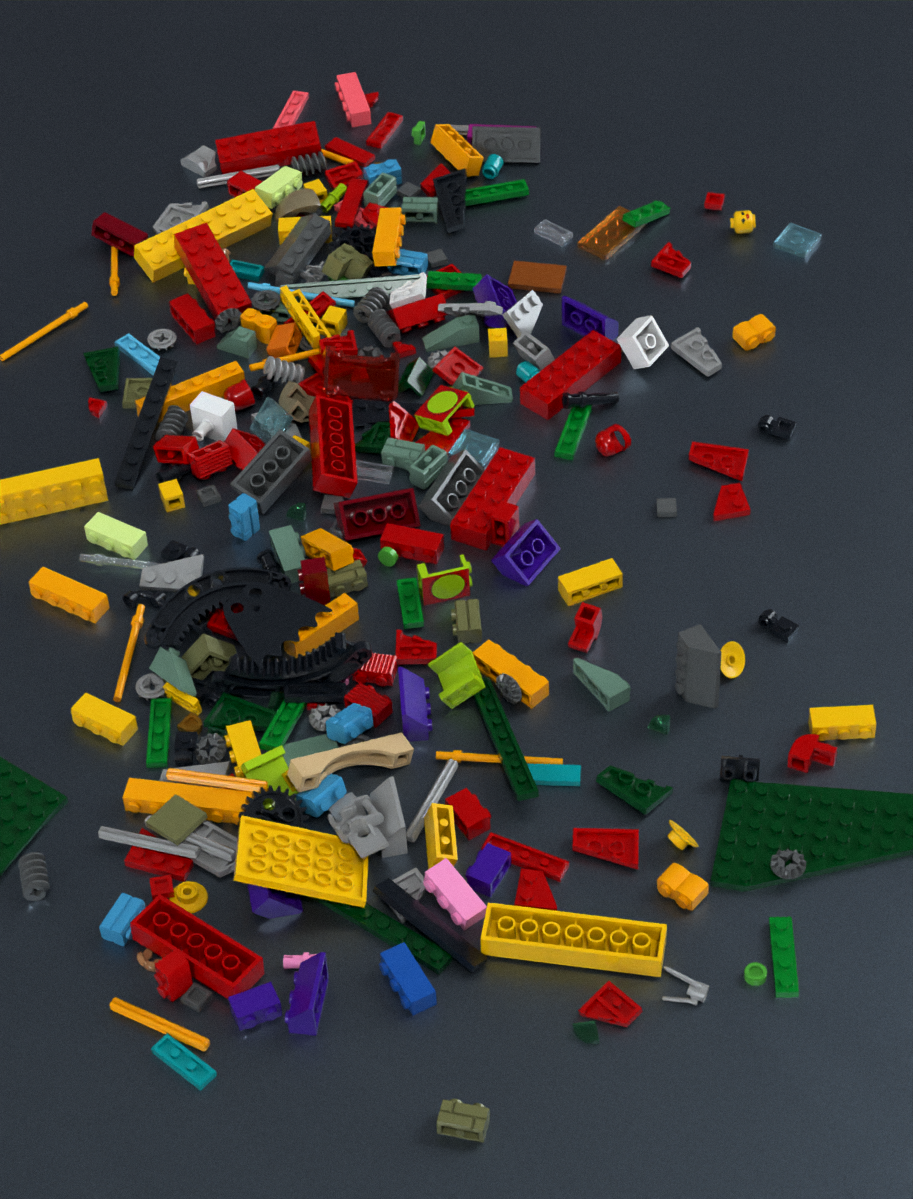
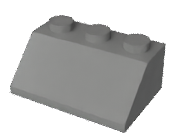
M392 776L369 794L375 809L384 816V821L377 826L389 843L386 849L380 850L382 858L408 853L405 822L394 776Z

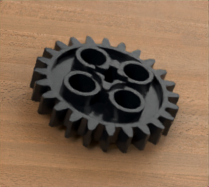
M355 224L353 228L347 226L346 231L341 229V234L335 233L336 237L331 238L332 241L329 242L330 253L345 243L354 247L359 253L368 256L374 262L372 251L376 227L370 229V225L364 228L363 224L360 227H357Z
M269 785L267 792L263 787L260 788L259 794L253 791L251 794L252 798L247 796L245 799L247 804H242L241 809L245 812H239L238 814L240 818L243 815L271 821L272 817L276 818V823L307 829L309 826L307 823H304V821L308 820L309 816L303 815L307 808H300L302 799L295 801L296 793L289 796V789L287 788L283 793L280 786H278L276 791H273L271 785ZM263 803H270L273 806V810L268 811L264 809ZM282 813H291L293 819H285Z

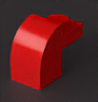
M582 602L574 618L576 627L570 637L568 647L588 653L593 640H597L602 624V611L599 607Z
M803 735L794 741L788 754L787 767L808 773L813 761L834 767L838 747L819 742L820 735Z

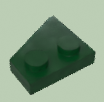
M377 422L370 430L361 435L362 439L355 443V452L381 454L388 437L391 438L390 422Z

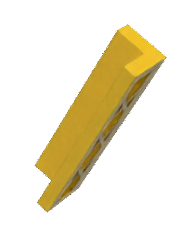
M287 285L280 287L281 302L313 349L319 347L320 334L325 335L326 338L332 337L300 289L291 292ZM297 296H298L299 299H300V302H299V303H298V301L295 299V297H297ZM312 322H315L317 324L316 328L314 327Z

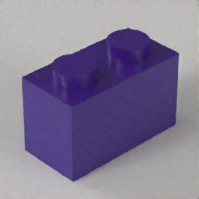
M487 843L484 849L478 852L473 866H469L466 871L465 877L469 886L476 892L492 897L511 867V852Z
M272 982L228 997L230 1010L239 1031L251 1029L260 1023L272 1021L282 1016L281 1002Z

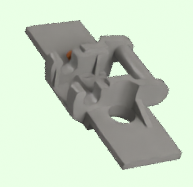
M350 792L328 809L331 814L327 816V819L343 843H350L355 848L361 859L389 846L388 841L377 827L384 821V816L375 809L372 799L368 795L356 798L354 793Z

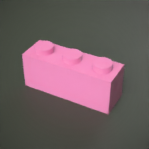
M447 858L425 871V888L437 897L438 904L451 914V919L457 926L460 925L465 931L485 917L487 906Z

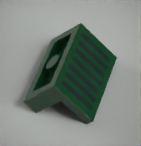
M420 357L407 364L395 389L401 393L411 388L418 396H423L434 374L433 369Z

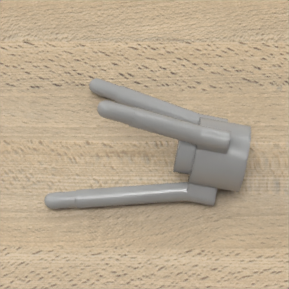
M667 966L663 967L664 971L690 984L687 995L691 996L690 998L663 996V1001L690 1003L697 1006L698 1001L705 1002L709 985L695 981Z

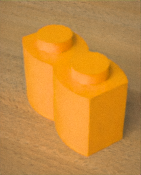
M247 308L240 315L241 326L255 331L256 338L260 342L269 344L277 325V320L272 316L262 314L256 309Z
M763 314L752 317L749 321L737 324L733 328L732 338L747 351L756 348L760 343L771 341L775 337L776 327Z
M674 862L657 879L658 892L663 897L675 900L677 905L683 909L686 908L693 911L709 894V884L705 880Z

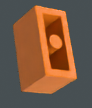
M296 323L276 325L266 349L269 356L279 358L297 352L303 336Z

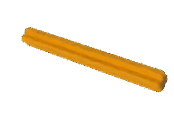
M168 768L166 772L167 780L250 792L256 791L257 793H259L261 787L266 792L268 790V782L264 780Z
M114 997L110 1002L109 1006L112 1011L165 1035L168 1033L174 1039L196 1049L207 1051L210 1046L208 1038L122 999Z

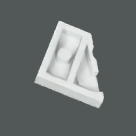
M425 272L420 273V278L415 282L411 283L409 280L402 287L391 292L389 304L392 309L425 299L427 284Z

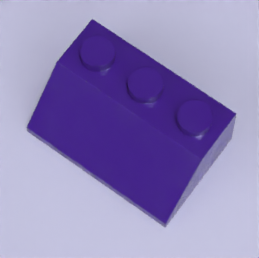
M487 274L472 288L477 303H485V301L495 302L497 306L503 307L502 314L517 302L511 288ZM503 315L483 317V322L490 328H511Z
M562 296L563 326L582 336H586L592 330L612 341L618 336V321L575 299Z
M535 519L524 523L491 561L503 576L524 586H529L561 548L539 520Z
M398 667L403 735L409 742L429 740V732L433 731L432 719H427V716L431 715L430 703H426V700L430 699L429 687H425L424 679L403 667Z
M248 884L252 913L272 919L303 912L300 894Z
M320 952L301 962L299 971H295L293 981L295 989L291 990L289 995V1004L291 1006L290 1010L287 1009L285 1012V1023H288L289 1033L317 1035L329 981L326 952Z

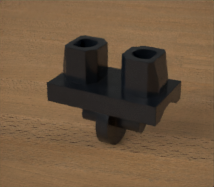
M739 755V757L721 756L720 778H724V780L742 779L748 782L759 781L760 759L744 758L743 755Z

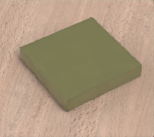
M126 378L122 402L123 409L136 408L135 400L147 395L152 378Z
M175 794L146 821V825L178 846L208 817L206 812Z

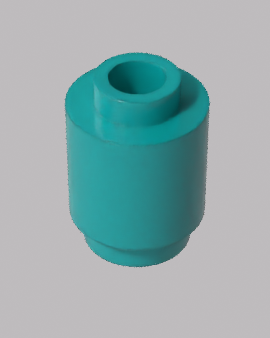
M491 154L488 156L482 167L484 177L493 179L499 174L504 164L503 159L499 155Z
M524 361L517 366L516 375L526 383L539 373L540 370L529 361Z

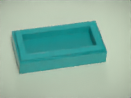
M233 259L230 262L238 278L259 282L265 272V266Z

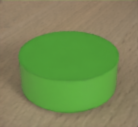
M383 547L378 553V559L385 566L391 567L398 561V554L391 547Z
M750 963L745 967L744 979L750 985H762L767 979V969L761 963Z

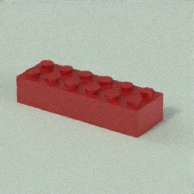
M315 121L215 140L222 174L279 165L280 167L291 165L290 162L293 156L298 161L299 155H302L304 159L305 154H308L311 158L312 153L318 156V152H322Z
M207 222L174 234V247L215 320L221 312L229 308H236L241 314L247 308H252L250 298Z
M592 330L520 387V404L546 420L551 419L564 408L562 405L563 393L577 394L580 391L585 392L621 363V346Z
M316 395L309 409L313 491L350 499L358 483L352 403Z
M500 447L451 521V540L487 551L492 543V513L500 501L514 505L517 504L535 476V458Z
M160 894L130 922L133 940L161 958L169 955V952H173V949H176L188 960L192 977L226 999L251 989L265 974L263 958Z

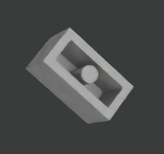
M527 331L513 342L519 355L532 363L540 371L555 360L549 348Z

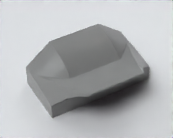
M204 145L180 159L182 166L202 177H207L217 170L215 163L216 151Z

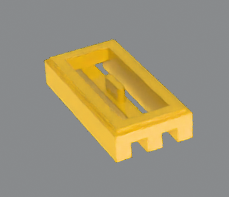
M169 682L164 684L163 689L165 694H167V698H172L174 703L196 716L201 714L202 708L197 698L178 690Z

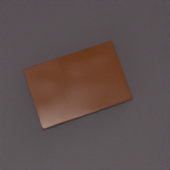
M514 261L508 287L518 290L561 294L567 266Z

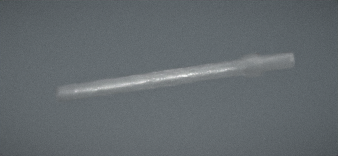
M80 554L79 557L80 562L94 563L97 566L105 564L142 569L163 564L105 557L104 554Z

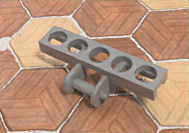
M324 261L319 266H306V271L300 273L301 277L307 280L305 283L320 282L326 274L321 272L325 265Z

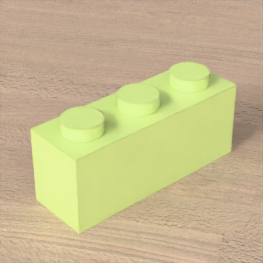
M284 166L256 186L255 192L268 208L273 209L287 194L302 187V172Z
M97 512L84 526L86 538L89 542L132 560H135L148 546L145 531L100 512Z

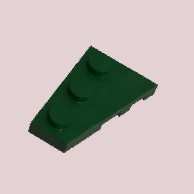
M119 347L83 353L100 392L118 389Z
M223 693L204 720V727L226 729V726L251 720L254 731L266 732L277 711Z
M611 765L596 777L598 784L645 815L673 793V787L666 785L664 788L655 785L653 780H641L636 778L634 773Z

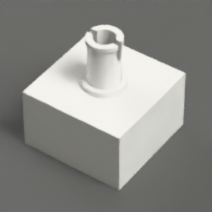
M652 315L636 318L617 338L618 344L621 346V352L625 353L633 369L650 367L669 346Z
M202 391L190 404L194 430L192 434L196 437L197 441H202L204 437L224 442L233 428L237 429L233 402Z

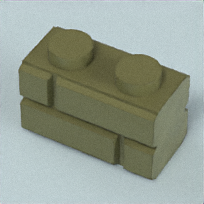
M360 559L335 571L327 569L330 598L339 597L343 593L361 591L368 587L367 574Z
M456 600L454 602L455 609H451L452 621H456V624H452L453 636H457L458 643H480L482 641L479 600Z
M443 1099L437 1118V1134L484 1143L490 1122V1108H486L480 1103L470 1105L463 1103L459 1099H450V1101Z

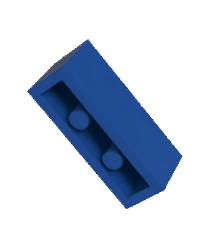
M405 942L380 953L381 963H379V968L384 976L387 975L389 977L392 990L399 993L400 1002L404 1009L408 1008L413 1016L437 1005L435 989Z

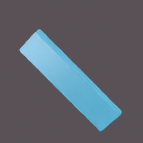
M129 333L114 342L115 347H119L120 351L154 376L160 356Z

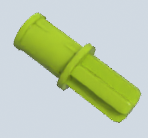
M340 183L332 192L327 194V198L320 206L324 213H328L333 205L339 202V199L347 190L346 185Z

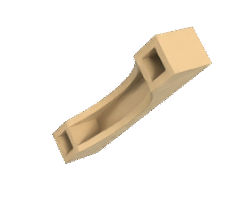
M401 732L291 759L287 776L297 791L303 792L318 788L328 775L345 767L375 765L394 769L410 765L414 748Z

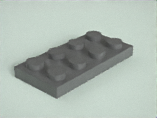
M473 126L472 147L484 157L483 161H486L489 155L497 154L504 162L540 163L541 128Z

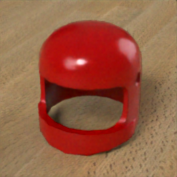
M245 379L224 390L223 397L225 400L234 403L235 412L255 405L254 396Z
M615 423L596 435L595 445L602 455L610 457L630 448L631 438L621 425ZM615 431H619L622 434L625 447L617 440Z

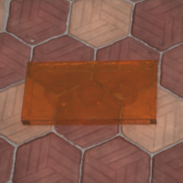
M619 206L580 239L578 247L607 260L648 223L633 227L622 221L623 214L630 212V210Z

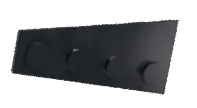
M464 168L433 179L448 233L465 228L467 171Z
M354 399L352 406L354 430L358 426L371 428L377 422H390L389 404L391 401ZM396 402L414 418L416 411L423 405L420 403Z

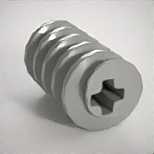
M273 356L267 358L263 367V374H267L268 380H271L274 376V381L277 382L281 378L280 382L282 384L286 380L287 383L288 381L299 383L303 380L305 373L304 366L300 364L295 365L293 362L288 363L286 360L281 361L280 358H274Z

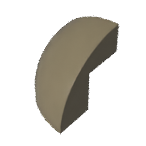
M308 188L298 189L287 194L276 207V222L279 221V218L296 217L299 212L315 213L321 206L317 194Z
M288 381L280 395L279 408L286 416L301 423L309 422V409L315 397L307 395L298 383Z

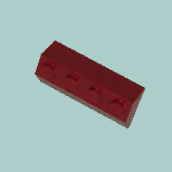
M414 488L333 503L337 523L345 541L383 534L387 523L410 528L421 526Z

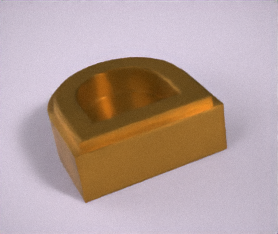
M190 713L177 725V728L181 732H197L199 734L203 729L202 720L195 714Z

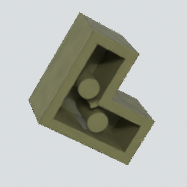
M344 243L329 254L321 272L335 281L342 276H346L350 280L367 278L374 262L368 256L356 251L351 245Z
M202 634L184 653L182 658L187 662L191 677L204 680L212 670L225 671L229 665L230 656L237 652L234 645Z

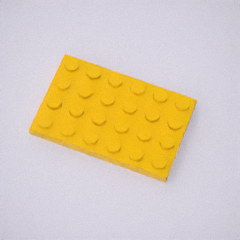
M241 815L233 881L351 906L365 907L367 900L368 856L361 859L355 848L350 843H343L337 835Z

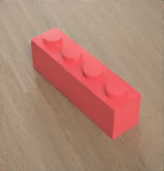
M356 72L336 75L335 90L338 92L339 101L342 102V109L345 112L347 122L350 121L352 128L371 124L370 108Z

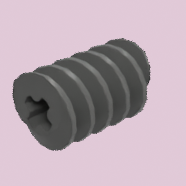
M321 151L318 152V156L312 153L311 158L308 154H305L304 159L302 155H299L298 161L294 156L291 158V168L304 172L306 176H308L310 170L313 175H315L316 169L319 173H322V168L328 170L325 156Z
M372 287L354 307L353 314L355 318L361 323H367L368 317L373 311L383 309L389 303L390 297L388 293L381 288Z
M377 309L370 314L367 324L384 347H393V342L401 340L399 328L385 310Z
M176 405L168 407L155 434L157 442L165 435H182L189 416Z
M39 852L23 855L18 861L22 894L29 901L42 900L50 888L45 855Z

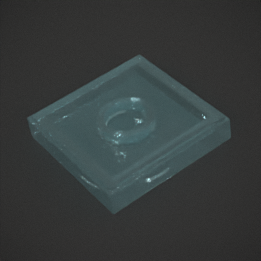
M789 223L774 241L773 247L806 258L821 240L822 234Z
M267 397L249 429L267 444L279 429L286 432L293 417L272 398Z
M465 429L449 451L448 457L450 458L466 449L484 468L498 447L499 439Z

